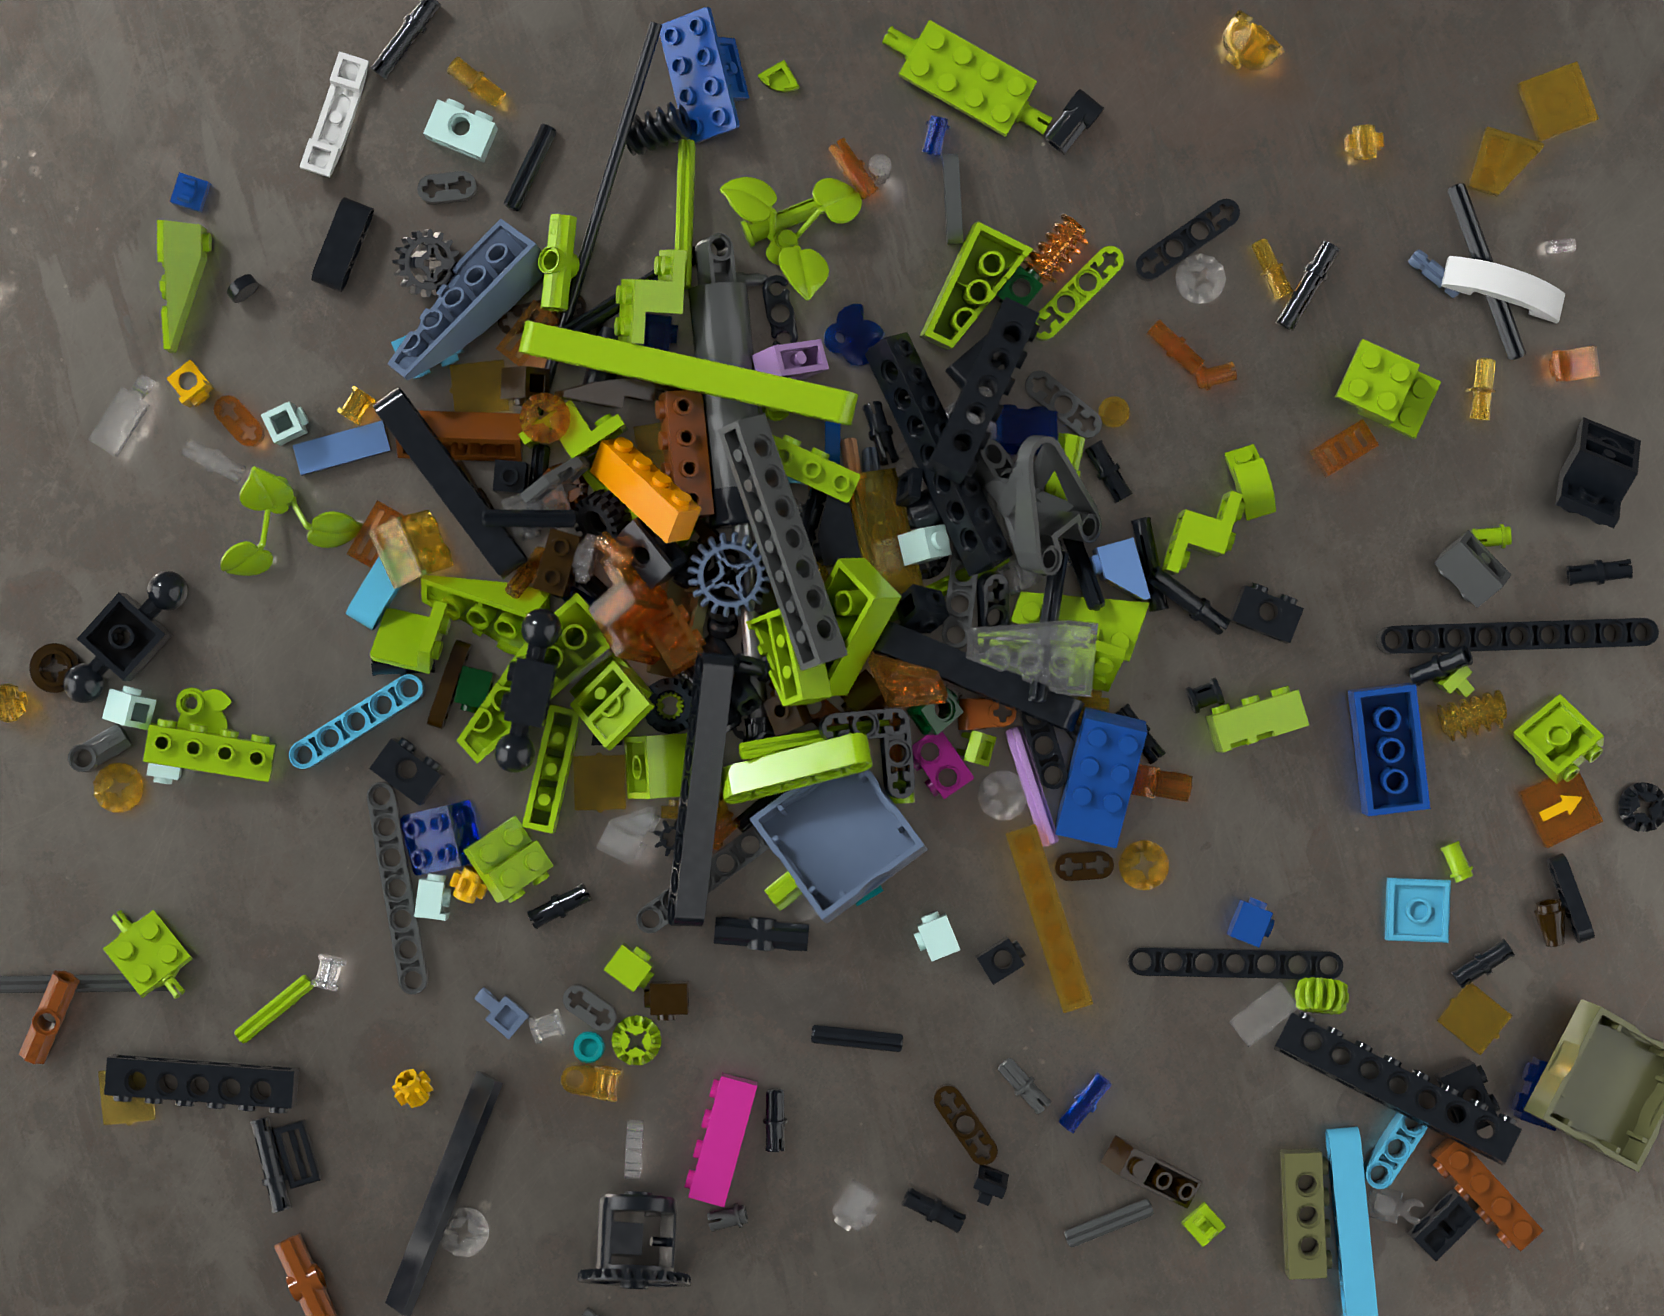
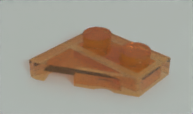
M871 654L868 664L888 708L946 702L948 693L938 671L882 655Z

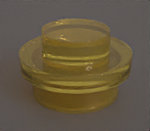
M1116 396L1106 398L1098 409V415L1101 417L1102 423L1111 428L1122 426L1128 420L1130 414L1127 402Z

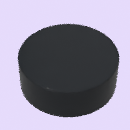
M245 274L230 284L227 289V295L234 303L242 302L257 290L259 284L251 274Z

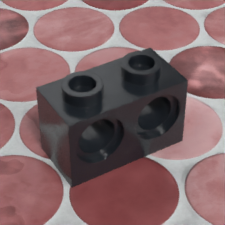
M1451 1189L1407 1234L1437 1262L1481 1217Z

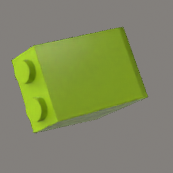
M687 733L624 737L627 799L680 797Z

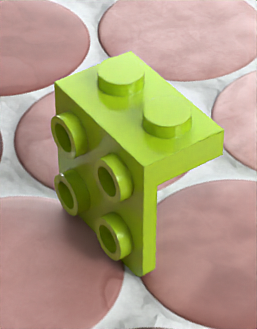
M435 601L429 617L394 608L386 609L370 651L371 659L430 674L434 660H439L443 646L442 636L443 634H448L451 624V617L447 616V603Z

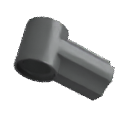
M115 724L83 744L74 746L68 754V762L78 772H92L99 765L133 745L120 724ZM86 749L91 753L92 761L88 766L82 767L77 759L79 753Z

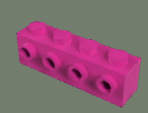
M723 1072L720 1080H713L709 1097L715 1098L712 1110H705L701 1127L706 1128L704 1140L697 1139L693 1158L698 1159L696 1170L689 1169L684 1188L690 1189L688 1198L725 1207L758 1082Z

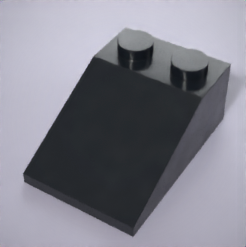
M830 495L827 496L818 532V543L813 544L817 563L823 562L824 569L834 567L838 558H861L850 504Z

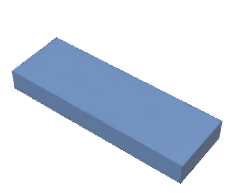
M383 421L293 445L300 475L302 476L392 451Z

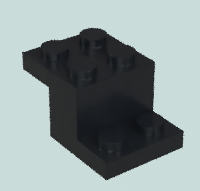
M1583 417L1578 426L1576 444L1560 470L1556 505L1569 513H1577L1591 519V521L1598 525H1606L1614 529L1620 519L1621 501L1638 474L1641 440Z

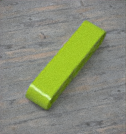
M852 733L725 766L722 768L721 775L724 802L728 804L743 803L866 771L873 766L867 735L865 733Z

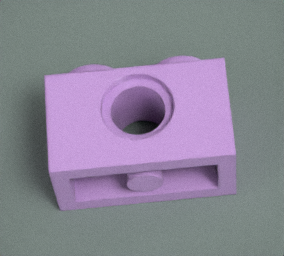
M821 339L774 345L752 355L755 371L795 380L807 379L829 369Z

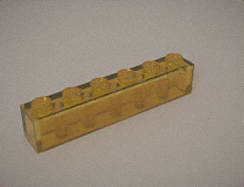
M1031 823L1004 832L1061 1011L1067 1013L1092 1005L1093 1000L1036 824Z

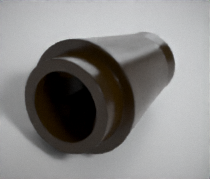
M1546 899L1537 902V909L1534 913L1546 946L1557 947L1564 945L1566 907L1562 906L1560 899Z

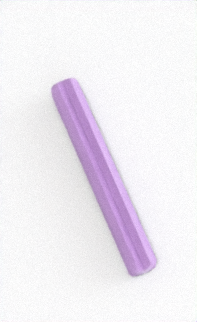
M1021 726L1006 730L1005 735L1040 843L1043 847L1056 844L1059 840L1058 835L1055 834V826L1024 730Z

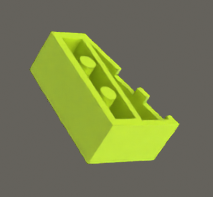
M780 609L746 621L749 630H754L760 644L757 646L760 655H766L772 670L768 673L783 707L813 704L832 697L825 663L801 671Z

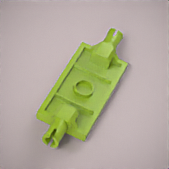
M931 20L928 21L920 37H916L915 40L890 26L888 34L885 35L882 44H886L906 56V61L898 73L899 77L1007 137L1014 123H1019V121L1044 135L1053 117L1029 105L1028 98L1037 84L1035 79Z

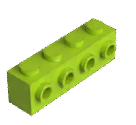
M158 718L157 723L149 724L143 762L264 782L270 781L276 743H271L269 736L252 734L251 739L239 737V732L234 730L220 729V734L207 732L208 726L189 724L188 729L176 727L177 721Z

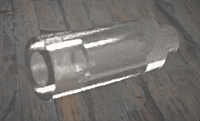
M876 154L869 161L868 177L874 184L881 185L886 183L891 174V161L884 154Z

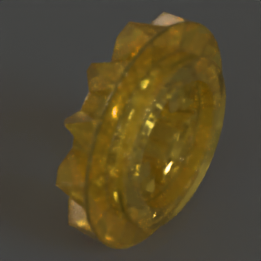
M125 763L107 765L98 771L93 781V796L101 807L111 812H125L132 809L138 804L143 794V781L140 774L132 766ZM114 777L118 783H130L129 786L121 790V799L116 792H106V790L110 789L109 787L114 785Z
M1146 840L1136 841L1127 846L1121 854L1119 860L1120 874L1124 881L1135 889L1151 890L1162 884L1168 874L1169 859L1163 848L1154 842ZM1140 852L1143 853L1147 861H1157V864H1153L1152 867L1148 868L1147 879L1142 870H1131V867H1135L1140 863Z

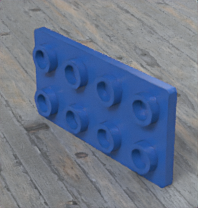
M710 7L701 8L661 24L660 38L677 107L679 109V105H682L685 108L691 123L692 136L688 139L694 140L695 144L739 128L740 124L734 102H741L750 97L735 38L718 37Z

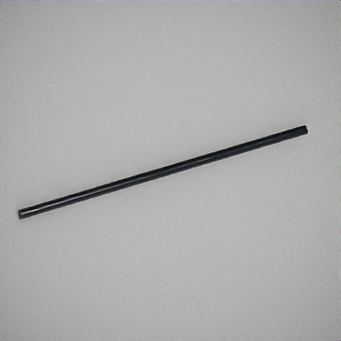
M650 21L578 256L580 262L579 271L570 282L567 312H561L557 325L559 328L572 321L662 29V25ZM547 359L544 368L550 369V393L559 362ZM547 400L534 401L531 412L543 416Z

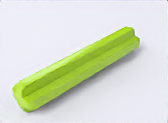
M306 975L299 977L234 1031L235 1036L243 1044L248 1042L314 988L313 982Z

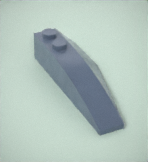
M500 219L457 262L452 269L455 274L448 285H441L436 293L439 298L431 309L426 308L419 317L421 320L419 327L416 331L408 333L388 362V365L408 381L436 366L468 345L506 314L543 277L544 273L540 271L538 266L541 249L535 242Z

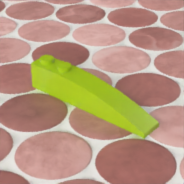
M578 593L554 612L560 619L562 632L559 640L553 646L547 648L545 661L558 663L551 699L620 639ZM526 641L512 661H517V657L521 655L526 656L528 648ZM509 665L456 740L477 764L495 749L501 737L510 732L512 722L504 720L505 713L500 712L503 694L510 692L512 681H507Z

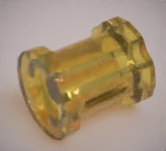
M353 385L351 387L352 393L343 407H338L336 411L360 426L362 423L360 419L370 404H375L377 400Z

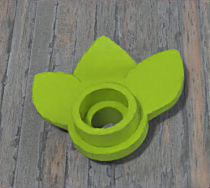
M186 688L178 694L176 699V708L180 713L177 727L188 729L189 724L208 726L207 732L220 734V729H228V721L222 711L232 701L227 694L218 689L201 691L198 688ZM191 697L196 698L198 702L197 707L194 709L189 708L187 704L188 699Z

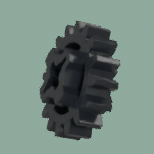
M424 229L422 233L420 231L411 232L412 238L403 237L401 239L405 245L404 247L395 248L400 258L392 260V263L399 265L400 270H397L394 275L403 276L404 280L400 286H411L410 294L418 295L421 293V297H430L432 293L433 296H438L436 293L441 285H448L449 279H452L455 273L452 269L457 264V262H454V257L459 254V251L450 250L453 243L451 239L442 241L444 233L435 232L433 235L432 229ZM416 248V252L411 256L412 251ZM424 260L429 261V267L424 266ZM442 271L441 276L437 279V275Z

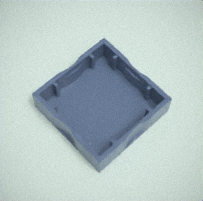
M869 769L785 792L749 818L773 853L781 860L791 874L796 885L826 924L928 850Z

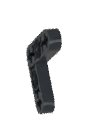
M884 708L830 713L821 718L818 724L819 734L823 739L828 740L848 735L849 730L846 729L837 730L835 736H833V732L827 731V725L832 724V719H834L836 724L848 723L847 717L849 716L848 727L852 734L860 733L856 727L857 720L861 716H867L872 723L870 731L866 733L867 738H880L883 784L886 793L893 798L900 799L907 798L913 793L915 789L911 729L909 716L904 710L900 708ZM893 713L895 718H900L901 724L896 725L895 731L893 726H880L879 720L892 719ZM895 744H899L904 749V757L899 762L892 761L889 756V750ZM905 766V771H899L900 780L906 781V787H902L901 793H899L898 789L893 788V782L898 781V772H891V767Z

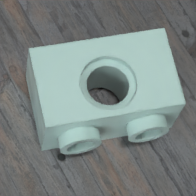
M447 98L446 102L437 99L423 132L426 139L484 163L498 131V127L492 122L493 117L476 110L475 114L463 110L465 107L463 104ZM461 121L470 123V129L465 135L454 133L456 124Z

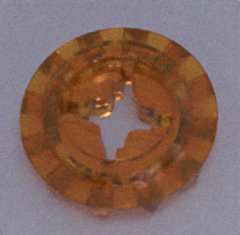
M543 392L531 396L522 405L519 420L523 432L531 440L544 444L552 443L562 438L567 432L570 425V411L560 397ZM538 406L546 413L557 410L550 418L552 430L544 423L533 426L540 417L539 410L537 409Z

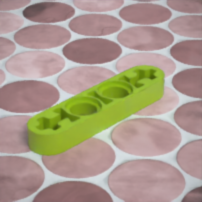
M1106 246L1099 250L1038 312L1040 314L1037 320L1040 319L1044 322L1051 316V313L1046 311L1048 308H1051L1053 313L1060 319H1063V321L1059 324L1057 319H1055L1049 326L1051 333L1048 334L1044 331L1040 334L1037 332L1035 339L1048 341L1053 338L1119 272L1124 263V256L1120 249L1114 246ZM1103 254L1107 256L1114 254L1117 257L1114 261L1117 266L1114 268L1109 265L1102 272L1103 275L1107 276L1103 280L1099 272L1090 266L1095 264L1098 269L1105 260L1102 256ZM1090 274L1094 276L1097 283L1095 289L1092 291L1081 289L1079 278L1082 275ZM1069 296L1073 299L1075 304L1073 311L1062 313L1058 309L1057 301L1060 297Z

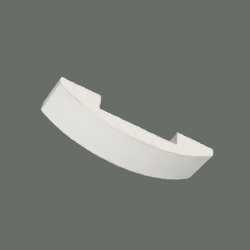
M339 51L329 79L331 85L313 137L308 140L299 166L300 169L328 178L331 177L346 143L359 105L370 63L368 60Z
M1448 257L1441 284L1442 287L1467 295L1478 292L1529 309L1528 315L1556 324L1560 320L1565 298L1563 291L1531 274L1497 263L1465 257Z

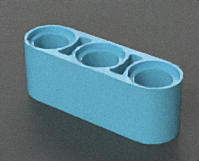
M392 537L383 548L351 601L346 615L373 631L415 565L419 553Z
M1396 1112L1363 1163L1365 1181L1376 1189L1389 1187L1427 1131V1127L1418 1123L1413 1128H1406V1116ZM1395 1139L1401 1140V1150L1396 1154H1389V1143ZM1376 1166H1384L1385 1174L1380 1180L1371 1179V1171Z

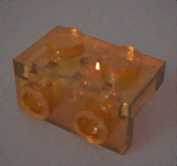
M672 598L666 600L669 608L642 624L673 676H676L695 664L697 654L703 652L701 647L706 645L697 628L692 631L689 628L687 622L691 618L683 604L676 606Z

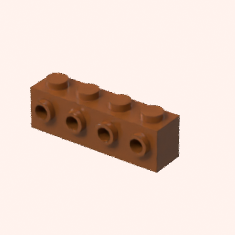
M689 390L666 391L659 395L658 400L655 402L656 418L661 420L658 445L659 449L664 451L665 463L661 464V471L668 475L672 482L682 491L688 493L691 499L702 508L698 518H707L714 515L703 394Z
M1446 1137L1429 1153L1436 1160L1433 1164L1434 1168L1445 1179L1450 1176L1457 1183L1454 1190L1466 1202L1471 1199L1477 1205L1478 1209L1475 1212L1486 1225L1492 1222L1499 1230L1496 1236L1508 1249L1514 1246L1521 1252L1544 1231L1470 1149Z

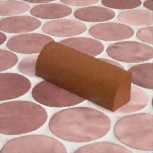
M418 410L454 460L495 461L497 459L522 462L524 443L518 434L523 431L521 426L524 424V414ZM395 438L397 457L411 459Z

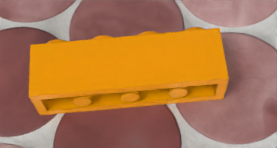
M625 437L602 440L590 472L665 543L689 540L702 508L691 499L688 493L682 491L672 482L668 475L659 470L650 458L644 456L635 448L630 440Z

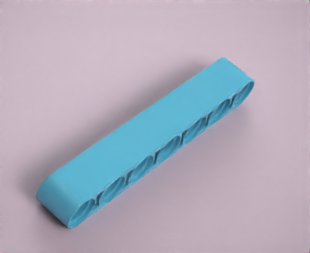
M1355 1126L1326 1129L1325 1138L1343 1316H1378L1359 1128Z

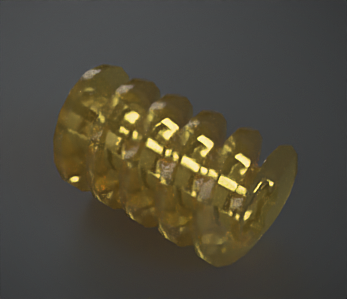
M1495 690L1493 697L1489 692L1483 693L1481 700L1476 695L1471 696L1469 703L1465 699H1459L1457 707L1453 702H1448L1445 710L1441 705H1437V714L1444 734H1447L1451 742H1454L1457 731L1460 732L1464 739L1467 738L1469 728L1472 729L1476 736L1479 735L1480 725H1483L1487 732L1492 731V722H1495L1499 729H1504L1507 708L1501 691Z

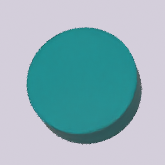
M585 1031L574 1041V1054L582 1062H596L605 1051L604 1039L597 1032Z

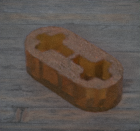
M226 395L218 398L214 404V414L240 444L247 447H256L261 444L265 436L264 428L246 406L234 396ZM224 403L230 405L235 403L236 406L233 408V411L239 417L236 421L229 415L223 417L222 413L225 411ZM242 422L250 428L256 426L257 429L254 431L256 438L254 440L250 438L243 439L245 431L240 426Z

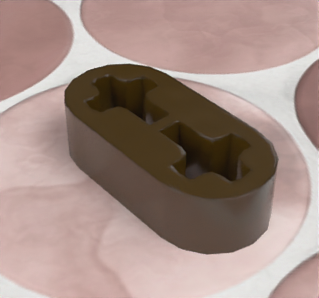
M1099 850L1067 852L1057 857L1054 869L1058 877L1065 881L1103 879L1111 875L1114 870V861L1108 853ZM1097 856H1102L1103 861H1108V867H1104L1103 873L1100 874L1095 868H1086V863L1096 862ZM1066 858H1071L1072 863H1082V869H1073L1072 875L1067 876L1066 871L1060 870V865L1065 864Z

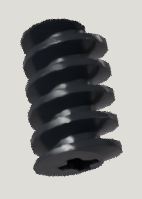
M669 102L667 103V113H664L660 106L655 109L656 117H653L650 111H645V121H642L639 115L636 114L633 120L634 125L631 126L626 143L630 153L633 156H636V153L643 155L647 152V149L650 151L656 150L658 145L665 147L670 141L673 143L679 142L681 137L684 139L690 138L692 136V128L685 108L679 105V109H676Z

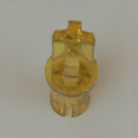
M459 56L449 65L447 73L467 86L468 92H475L494 107L502 103L506 93L484 77L485 73L483 71H476L461 60Z
M1262 238L1254 242L1252 249L1263 270L1260 275H1264L1275 300L1294 292L1281 267L1284 265L1283 262L1278 263L1267 239Z
M1478 358L1474 387L1470 388V391H1473L1469 419L1490 421L1492 393L1496 392L1493 389L1496 364L1493 359Z

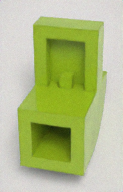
M1252 444L1225 452V461L1234 479L1236 492L1243 494L1241 502L1246 503L1243 512L1246 520L1276 512L1271 479L1263 457L1260 458L1255 445Z

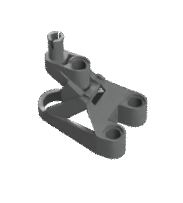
M1041 435L1028 437L1019 449L1016 462H1014L1000 443L995 440L989 439L984 450L978 448L974 457L979 460L974 471L983 492L990 493L996 501L997 510L1005 519L1014 552L1022 570L1044 575L1055 574L1062 564V552L1057 539L1059 536L1064 539L1092 543L1097 540L1102 529L1097 505L1056 439ZM959 441L963 450L968 451L967 445L963 441ZM1043 444V446H1041V449L1038 453L1035 462H1033V457L1035 455L1036 450L1039 448L1040 445ZM1054 471L1067 500L1042 491Z

